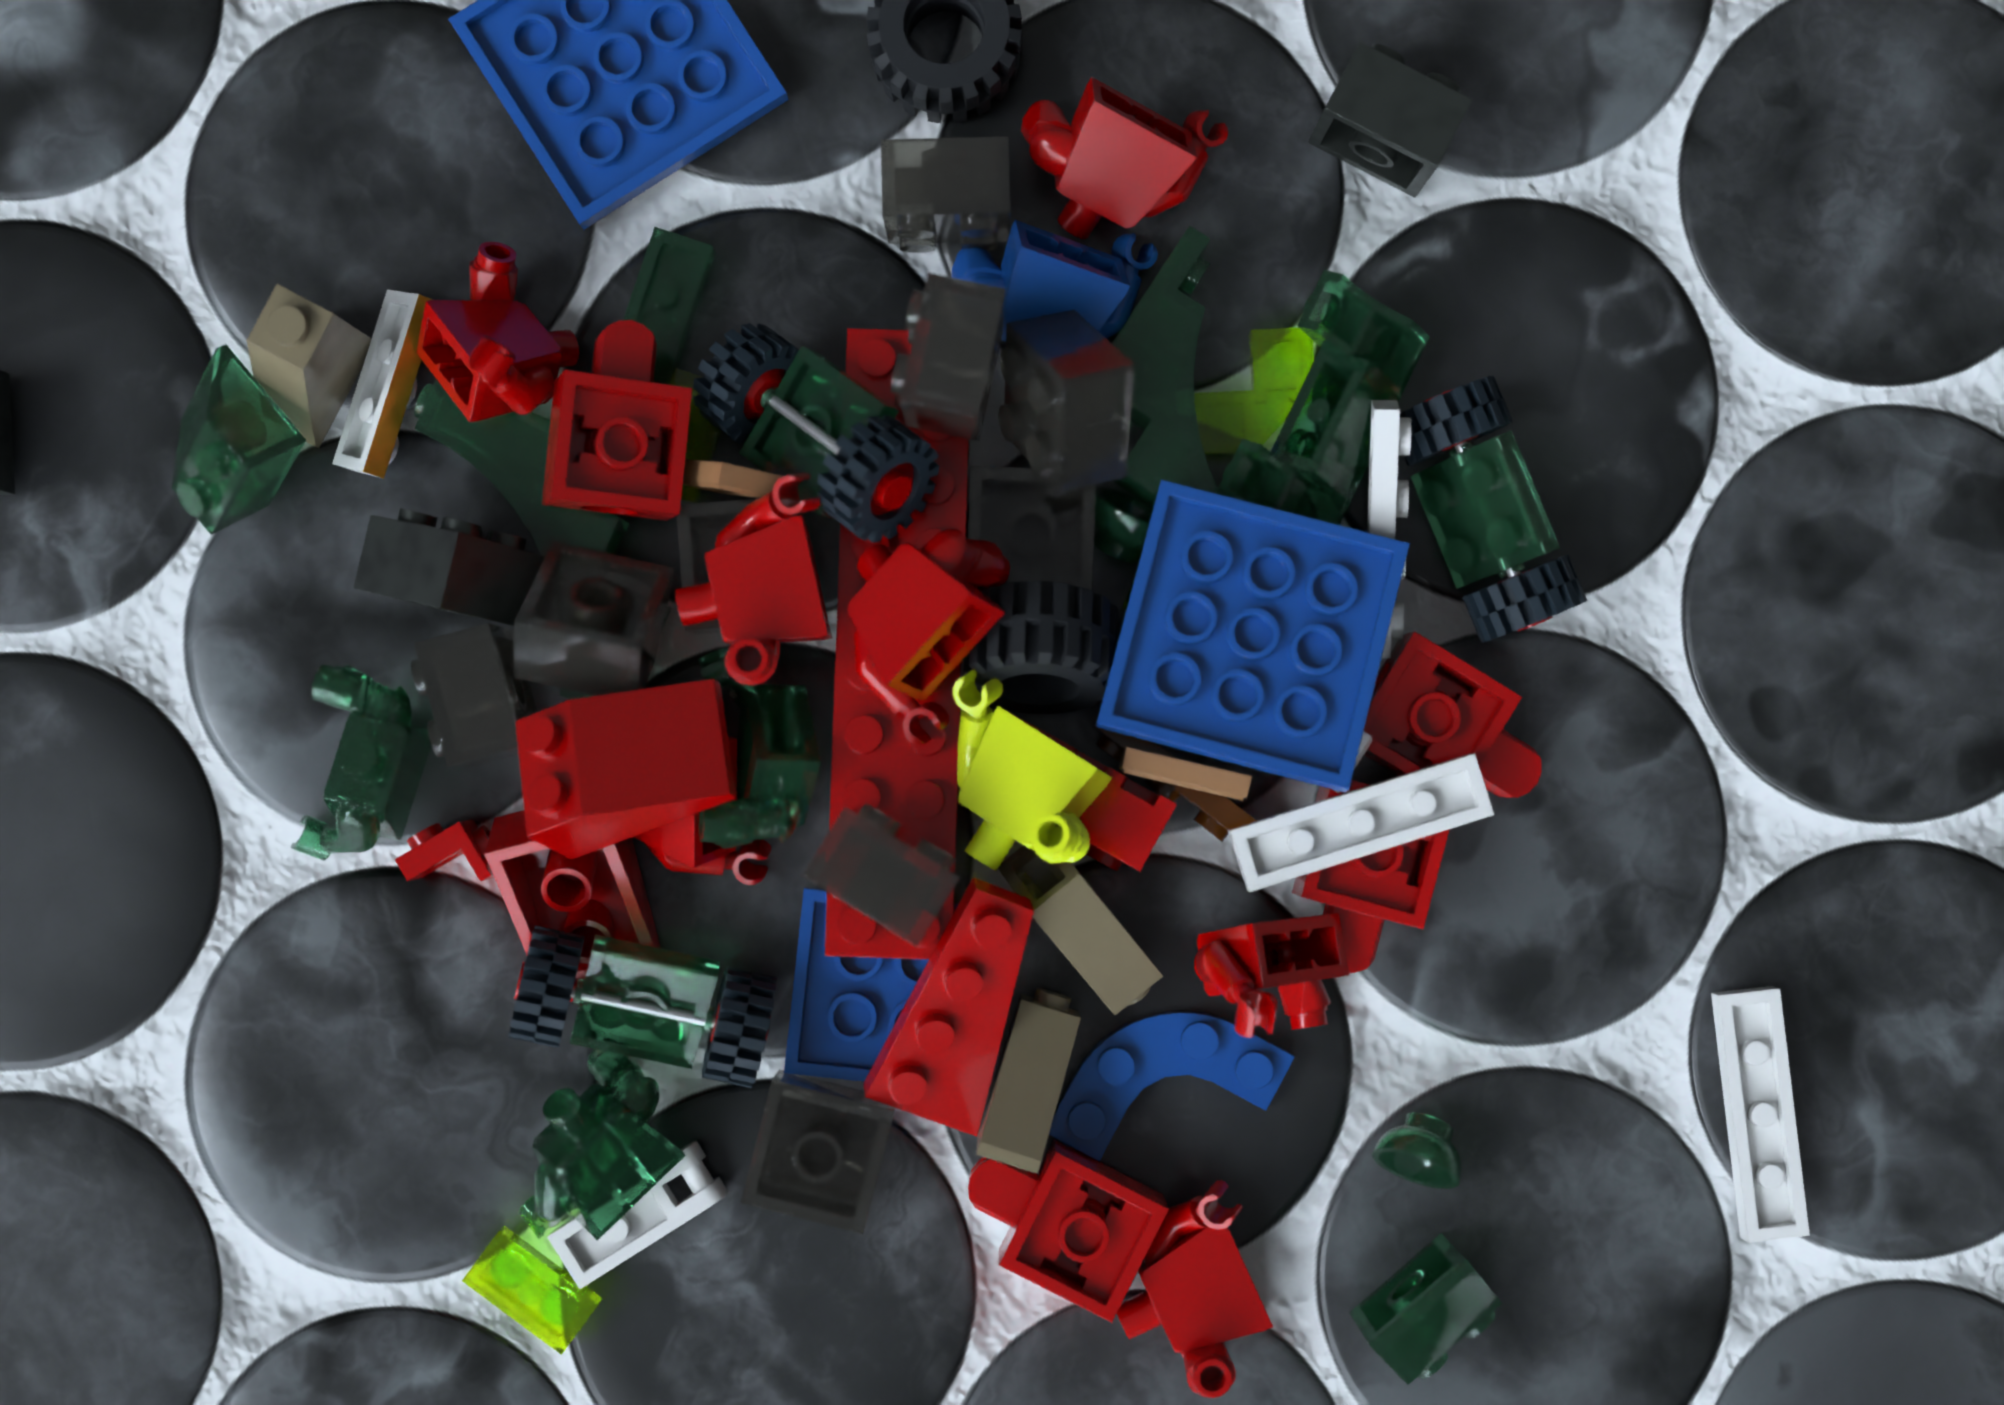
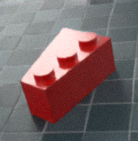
M1016 716L1112 777L1106 788L1079 817L1089 833L1090 846L1086 855L1117 872L1123 862L1141 871L1177 804L1161 795L1155 794L1120 772L1103 765L1069 744Z

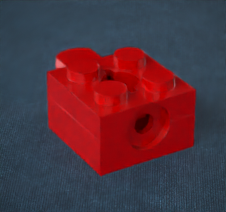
M619 320L608 325L595 340L592 373L564 370L554 380L542 505L664 521L680 515L692 388L654 383L657 343L653 332L643 324L633 320Z
M1416 631L1403 634V639H1399L1391 651V658L1386 659L1377 674L1363 730L1371 735L1373 741L1364 755L1400 776L1463 755L1475 754L1486 790L1498 797L1519 798L1529 793L1538 784L1542 773V760L1536 750L1503 729L1522 696Z
M1351 780L1347 792L1369 786V784ZM1319 786L1315 802L1345 792L1340 791V793H1337L1332 789ZM1450 829L1295 878L1292 889L1293 894L1325 903L1323 915L1339 913L1349 973L1365 970L1372 964L1376 956L1385 920L1424 930Z
M1055 1139L1039 1168L1038 1174L981 1157L972 1167L968 1180L969 1200L973 1206L1010 1226L999 1247V1266L1111 1323L1169 1210L1165 1197L1160 1192Z

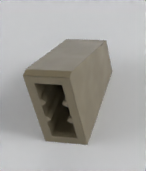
M277 284L246 340L261 418L320 448L364 365L371 338L334 313Z
M1023 845L1001 863L998 870L1016 894L1031 900L1034 910L1032 917L1114 1015H1117L1126 1006L1133 1005L1142 1000L1150 991L1151 986L1163 977L1071 862H1047L1034 850Z
M1036 988L1034 997L1020 994L977 1136L976 1155L1038 1174L1081 1020L1079 1011L1069 1008L1072 1000L1070 997L1042 988Z

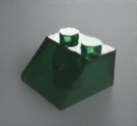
M226 344L216 348L182 416L172 481V489L176 492L182 507L191 516L197 517L211 535L268 507L306 442L304 436Z
M1440 1233L1349 1314L1371 1348L1409 1385L1417 1377L1426 1379L1435 1374L1447 1361V1351L1464 1336L1470 1339L1482 1333L1494 1320L1495 1313L1493 1311L1502 1302L1469 1262Z

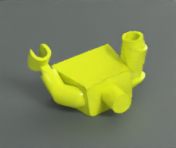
M973 669L961 677L953 688L955 702L961 708L957 754V784L961 790L958 802L984 819L964 851L995 871L998 870L1016 840L1029 849L1034 850L1043 860L1050 863L1080 860L1087 853L1090 840L1089 833L1079 817L1106 788L1112 777L998 706L993 713L989 705L1001 696L1003 685L1000 680L993 678L983 686L982 693H980L975 686L977 672Z

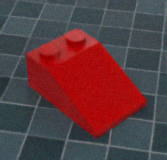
M715 679L571 699L515 721L527 837L571 860L737 798L721 686Z
M524 810L494 818L484 854L526 955L528 954L535 926L585 936L574 986L610 992L666 977L667 969L632 837L571 860L527 837ZM570 998V1002L577 1000Z

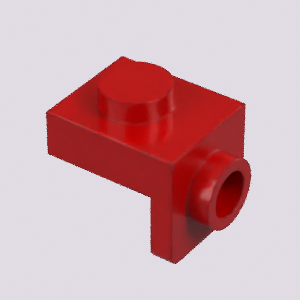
M474 820L459 821L445 830L440 822L433 824L410 837L407 843L411 850L395 859L407 881L423 878L462 854L465 855L480 881L494 878L484 854L490 830L485 825L478 828Z

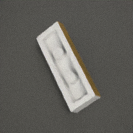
M387 290L332 464L384 479L388 465L394 460L398 451V433L406 408L413 401L417 391L416 376L422 359L416 351L425 302L432 299L420 294Z

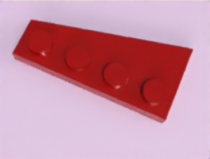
M975 877L972 878L863 1083L866 1098L970 1135L978 1136L1034 912L1029 898Z

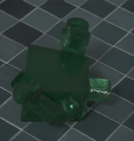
M720 648L698 658V662L702 667L701 675L704 680L715 679L720 683L721 688L729 684L731 685L729 697L741 708L737 734L738 799L727 801L699 813L700 842H714L715 845H720L724 849L750 844L756 839H768L771 837H779L781 843H783L793 835L796 828L805 824L821 763L807 689L803 685L741 684L732 678L726 669L725 656L728 648Z
M322 664L313 681L312 699L325 703V705L351 712L344 727L323 800L335 817L336 823L328 824L308 815L303 816L299 824L303 825L304 829L297 842L291 844V849L325 861L331 853L366 852L374 847L379 836L401 842L435 730L411 724L413 716L411 700L402 686H399L396 690L390 689L381 683H376L372 677L350 665L333 667Z
M609 1042L597 1046L588 1057L587 1067L600 1084L591 1085L580 1096L571 1088L559 1089L551 1094L543 1105L542 1113L550 1124L534 1138L532 1149L540 1163L534 1172V1195L519 1210V1215L538 1239L544 1236L547 1228H552L558 1225L560 1221L566 1220L569 1217L568 1212L598 1241L686 1156L681 1149L649 1122L659 1102V1085L655 1079L644 1076L637 1058L631 1050L625 1047H617Z

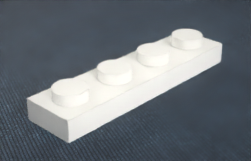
M1371 400L1367 533L1395 539L1396 518H1407L1409 504L1408 480H1397L1398 456H1410L1411 418L1400 417V408L1397 400ZM1406 561L1401 579H1405ZM1395 602L1382 658H1391V639H1403V602Z
M1467 754L1229 829L1228 832L1246 889L1252 892L1494 815L1476 755Z
M1767 986L1711 993L1740 1238L1749 1243L1810 1236L1780 988Z

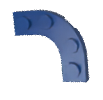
M1172 1010L1147 1016L1129 1024L1127 1022L1101 1039L1081 1061L1057 1104L1049 1135L1100 1161L1128 1107L1140 1092L1162 1078L1191 1075L1211 1081L1266 1111L1295 1056L1255 1033L1253 1037H1243L1234 1030V1022L1209 1013Z

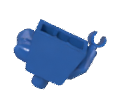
M1014 220L1000 268L985 248L978 245H969L961 249L955 258L952 266V280L963 294V302L966 308L973 315L992 321L995 335L999 339L1009 342L1000 360L1002 367L1018 377L1032 378L1043 355L1066 363L1076 362L1087 348L1096 347L1126 327L1142 283V279L1138 276L1139 270L1148 269L1153 266L1157 260L1158 251L1153 243L1143 244L1135 261L1131 254L1132 245L1136 240L1135 233L1119 236L1113 243L1112 255Z

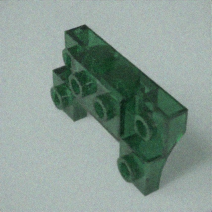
M1324 270L1313 293L1306 301L1304 312L1297 325L1321 348L1271 451L1261 444L1242 439L1233 460L1225 469L1223 480L1216 494L1340 525L1369 465L1371 400H1397L1399 402L1430 336L1414 320L1378 302L1353 284L1344 274Z

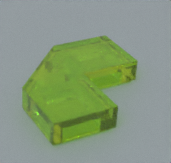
M1312 327L1251 329L1249 343L1252 390L1193 393L1191 396L1194 457L1255 454L1315 388Z

